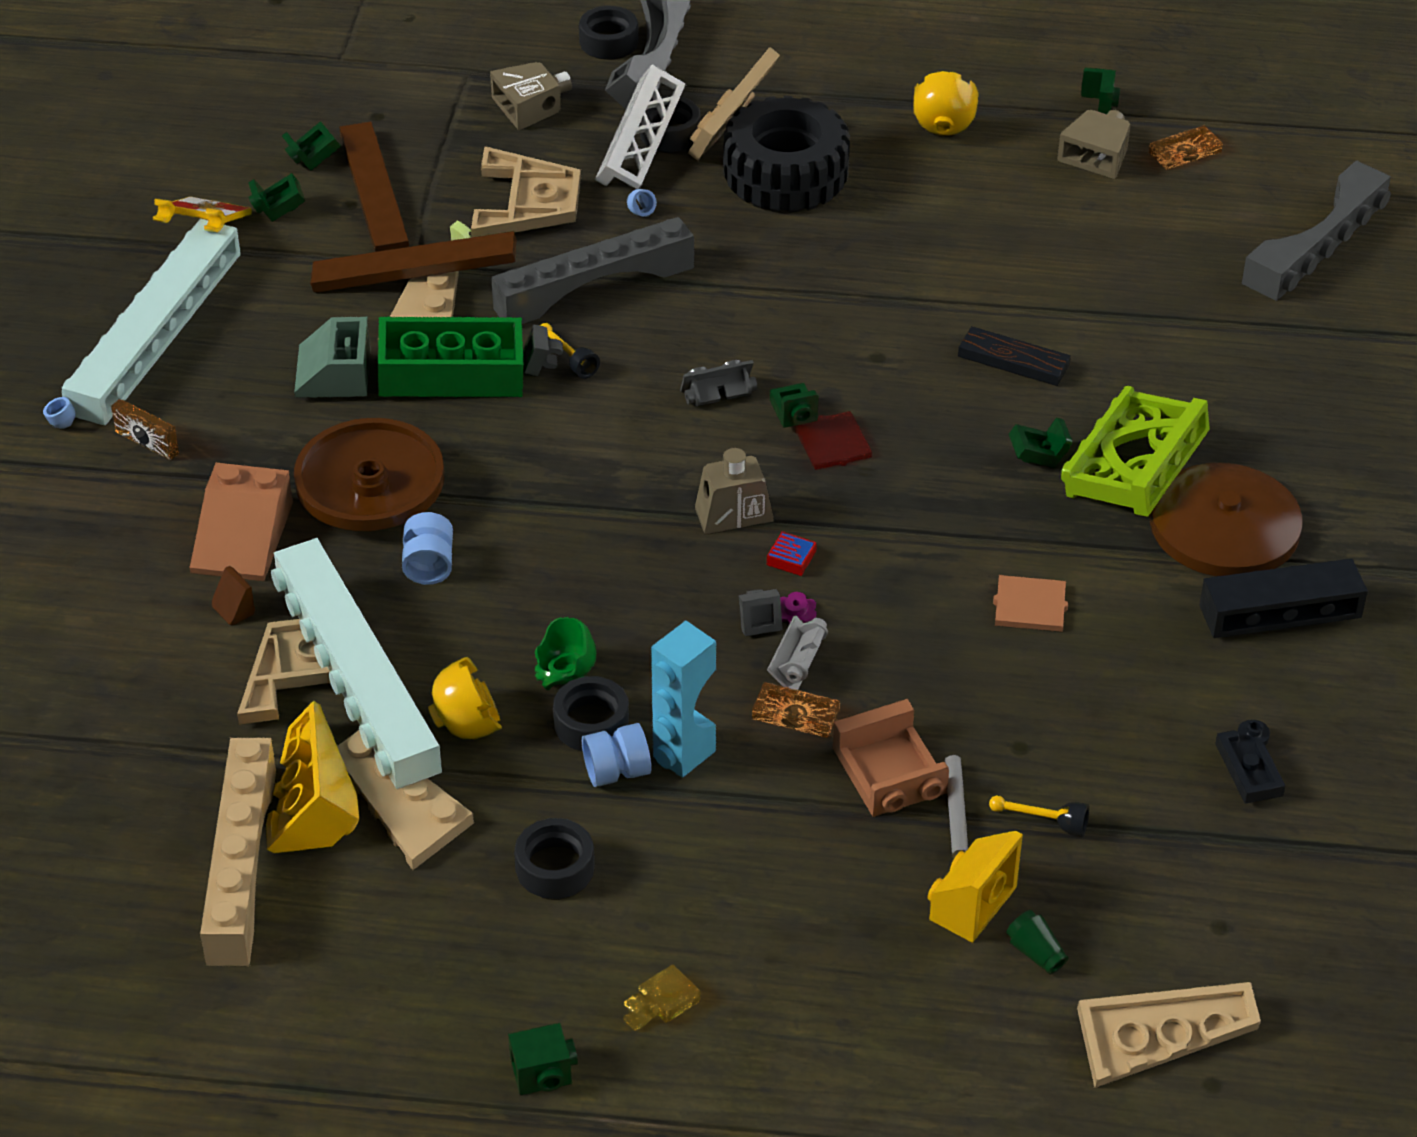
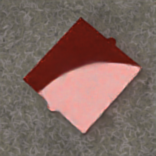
M851 411L829 416L820 415L818 421L794 426L815 470L835 465L846 466L849 462L872 458V451Z

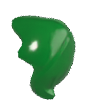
M560 617L549 624L542 642L535 649V657L538 662L535 666V678L537 681H542V686L545 690H550L555 685H565L571 680L587 675L596 661V645L590 630L582 621L576 618Z

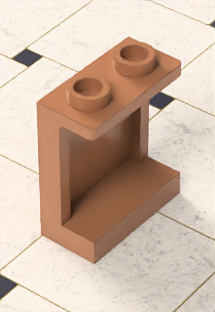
M908 699L834 721L833 750L873 817L887 812H896L903 807L925 800H933L947 793L949 768L945 762L936 764L913 727L914 709Z

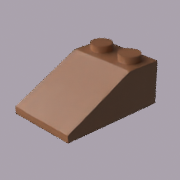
M215 463L205 489L190 564L191 573L222 576L224 569L231 566L244 579L265 581L293 504L289 470Z

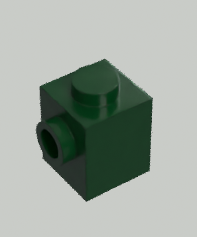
M561 1023L508 1034L510 1061L519 1095L538 1091H553L561 1086L572 1084L571 1066L578 1064L577 1053L573 1039L565 1040Z

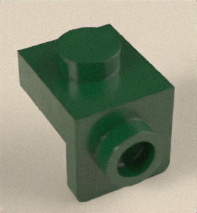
M1086 67L1083 69L1081 97L1099 99L1098 112L1107 114L1111 107H1118L1120 88L1114 87L1116 70Z
M321 121L296 142L287 132L282 135L289 144L284 150L297 165L303 161L310 171L341 147Z
M292 173L265 190L262 189L255 179L248 182L252 193L249 196L252 206L259 214L264 212L272 222L286 213L295 210L306 201L300 183Z
M805 383L770 390V402L783 428L818 421L819 396L815 390L808 391Z
M1056 418L1046 432L1015 424L1009 433L1018 459L1026 463H1036L1051 468L1056 467L1063 455L1069 451L1072 444V438L1066 423L1061 418Z

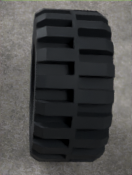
M784 95L783 98L771 96L766 97L761 102L758 100L749 103L747 108L742 107L726 125L723 150L724 178L735 194L737 193L740 199L746 203L751 201L754 207L760 209L766 207L770 208L773 212L789 210V213L799 212V209L803 208L807 210L814 209L819 203L824 205L843 189L848 179L850 151L848 127L833 109L828 110L826 104L819 101L814 103L810 98L801 97V99H796L791 95Z

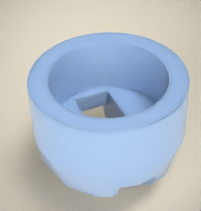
M636 189L628 195V209L635 215L648 216L656 208V197L649 190ZM636 199L638 200L639 204L642 206L643 209L640 210L636 202Z
M67 397L55 398L43 409L44 416L55 428L64 429L71 426L76 416L75 409Z

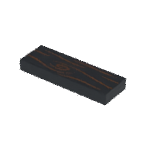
M971 326L958 348V357L1058 386L1069 367L1071 357L1068 354Z

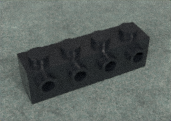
M1351 558L1204 578L1199 606L1212 637L1220 638L1362 618L1368 590Z

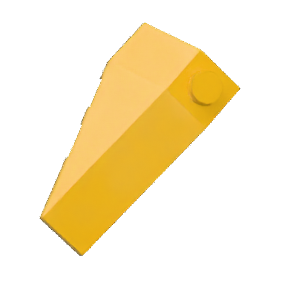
M313 701L293 721L287 730L280 764L284 765L286 770L281 781L275 784L273 795L279 798L277 811H271L266 822L267 850L272 853L332 847L343 835H349L356 828L359 821L357 793L320 704Z

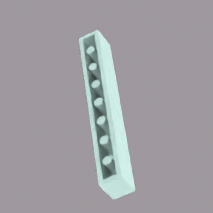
M200 218L195 226L186 233L182 242L175 250L170 252L168 259L158 271L153 273L151 280L141 292L136 294L133 302L124 313L118 316L111 329L100 338L93 351L82 360L80 367L71 378L64 382L62 397L69 399L75 409L76 418L106 426L117 412L115 409L118 410L241 255L237 228L224 225L218 233L204 230V225H207L208 220Z
M318 538L274 552L276 569L271 570L274 585L278 592L284 590L288 610L292 617H299L301 632L306 642L313 641L315 656L320 667H327L330 671L329 679L334 692L337 695L343 694L345 698L344 706L351 721L357 720L360 724L359 731L367 749L373 747L375 761L383 777L388 775L397 790L442 773L438 742Z

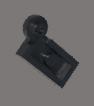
M1255 719L1243 721L1239 725L1238 731L1232 730L1217 733L1215 742L1245 804L1283 797L1285 791V784L1265 746L1269 741L1270 730L1265 723Z

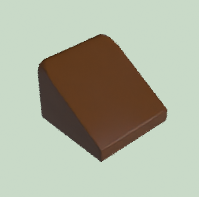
M228 566L224 569L214 593L212 607L229 625H235L254 615L255 606L250 584L233 567Z

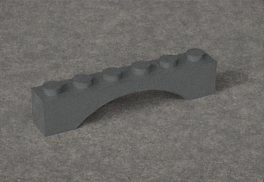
M641 0L647 25V41L643 55L632 56L612 71L605 89L625 110L640 78L648 68L654 65L665 72V69L672 60L670 58L671 52L678 43V33L685 24L683 19L691 8L690 0ZM658 81V84H657V86H656L657 89H658L659 86L662 84V83L659 82V81Z
M1356 160L1338 176L1333 202L1334 210L1328 217L1315 227L1300 234L1281 239L1265 240L1246 257L1242 284L1275 301L1281 298L1287 291L1291 292L1294 290L1299 280L1306 274L1310 275L1320 261L1324 258H1329L1340 243L1348 241L1360 225H1366L1371 215L1378 209L1382 210L1387 205L1391 192L1388 191L1391 176Z
M676 217L492 276L493 309L499 317L522 318V324L540 319L552 305L569 292L603 276L620 272H644L665 278L693 269L694 235L683 221Z

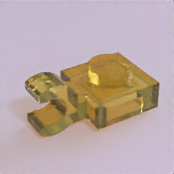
M672 964L640 984L639 993L632 995L624 1002V1006L630 1013L626 1014L623 1020L634 1031L645 1026L657 1015L668 1023L699 1003L701 991Z

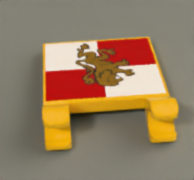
M186 197L172 202L155 199L154 205L158 206V212L156 216H153V221L168 223L174 213L207 219L208 223L206 226L204 225V230L218 233L226 222L251 215L252 208L196 197Z

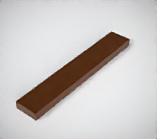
M372 121L339 126L340 136L374 251L409 247V240Z
M514 231L313 261L310 284L313 292H322L514 263L516 261L517 240Z

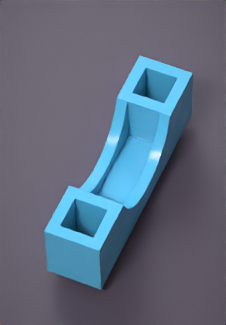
M684 621L651 647L653 757L662 767L671 769L682 778L716 751V724L694 709L701 689L716 670V640L688 621Z

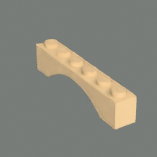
M230 738L200 932L206 966L250 965L254 936L255 888L259 845L265 814L273 798L276 776L271 738Z

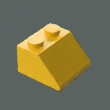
M1011 831L975 839L966 852L960 851L955 856L950 871L945 878H938L930 888L928 893V900L931 901L929 920L973 943L1017 887L1023 834Z

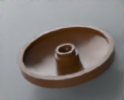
M362 418L346 421L322 431L313 437L301 450L294 467L296 493L303 507L312 516L328 525L352 531H376L396 527L406 523L413 515L425 512L438 498L444 484L442 453L436 442L428 434L411 424L387 418Z
M1205 463L1182 469L1150 514L1151 529L1161 548L1182 565L1211 576H1226L1278 568L1295 552L1300 540L1303 524L1299 504L1283 484L1259 470L1231 463Z

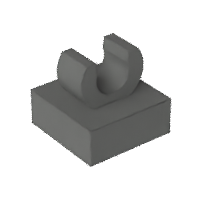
M534 324L523 349L524 373L538 376L542 365L549 369L557 368V356L551 355V353L562 355L563 343L557 339L548 340L547 327Z
M758 589L746 591V594L739 595L741 629L745 636L783 630L781 600L777 589L767 591Z

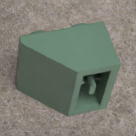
M331 317L299 345L294 390L295 398L367 396L371 351L367 317Z

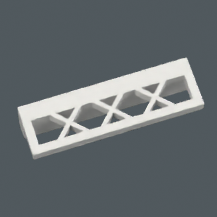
M654 65L648 68L637 84L595 178L596 181L607 186L616 177L636 189L642 185L685 87L684 82ZM658 81L674 90L671 97L661 99L656 87ZM656 107L661 121L650 124L645 111L646 109ZM645 132L650 146L639 149L634 135ZM634 158L639 169L637 176L621 168L623 160Z

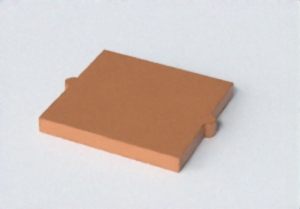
M999 575L998 593L993 597V604L996 605L995 626L1063 632L1064 612L1068 610V602L1065 601L1066 581Z

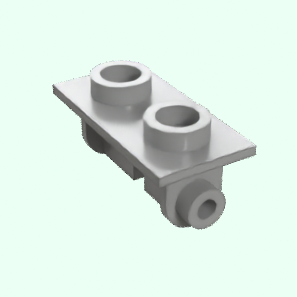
M794 616L767 668V671L792 696L796 695L802 681L806 679L808 668L821 644V640L825 639L828 634L827 624L820 618H814L803 623L797 616Z

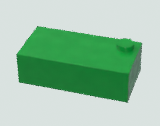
M379 317V396L523 397L522 318Z

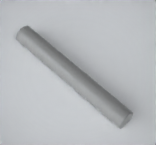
M950 755L946 757L945 763L949 768L947 795L952 857L955 858L960 851H967L968 838L961 758L957 755Z

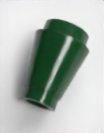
M1028 910L1018 916L1008 927L1006 933L1011 937L1010 944L1042 969H1045L1049 975L1057 972L1068 961L1069 957L1064 953L1063 948L1042 915H1036L1032 910Z

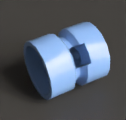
M423 512L413 515L406 521L403 535L402 570L406 577L413 582L423 585L436 584L449 576L452 570L453 528L447 518L433 512Z
M639 723L617 728L612 737L606 731L582 736L584 761L590 781L594 787L617 782L620 773L626 778H635L651 773L649 748Z

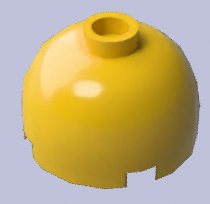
M944 71L931 73L924 77L923 83L915 86L914 114L920 125L928 132L944 136L958 134L964 131L974 120L977 112L979 92L971 80L970 84H968L966 81L961 80V75L958 73Z
M468 657L452 663L439 673L434 680L432 688L434 704L428 706V709L438 728L445 725L454 736L462 739H478L502 729V726L498 723L501 719L487 685L484 681L480 682L478 678L474 679L471 675L478 671V669Z

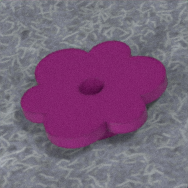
M792 592L788 597H780L782 622L788 621L790 625L794 616H797L803 623L816 618V602L813 599H806L805 594Z

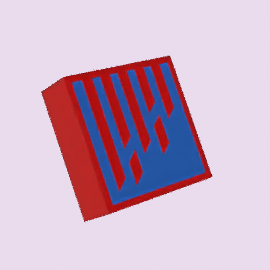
M781 532L767 555V565L802 576L816 553L817 542Z

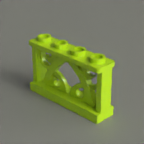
M1125 386L1118 397L1112 400L1109 409L1103 417L1097 420L1089 436L1081 441L1077 452L1071 460L1064 464L1061 479L1065 483L1066 496L1074 499L1078 495L1134 508V514L1148 517L1210 430L1207 400L1193 398L1189 403L1135 392L1134 387ZM1136 415H1139L1138 419L1133 420ZM1145 417L1153 418V420L1145 421ZM1157 435H1161V439L1164 438V440H1158L1156 438ZM1148 437L1150 446L1155 450L1153 454L1140 455L1124 463L1115 451V447L1121 444ZM1096 469H1099L1098 472H1095V476H1093L1092 474L1094 473V471Z

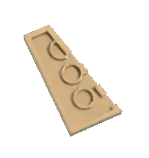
M459 271L410 278L390 317H453Z
M359 730L337 746L356 793L363 796L368 803V809L375 819L379 818L387 829L388 837L396 847H400L412 870L474 824L473 813L428 778L396 790L388 775L383 777L379 772L375 761V751L373 747L369 749L365 747Z
M1251 982L1079 1000L1077 1007L1095 1088L1257 1030L1261 1022Z

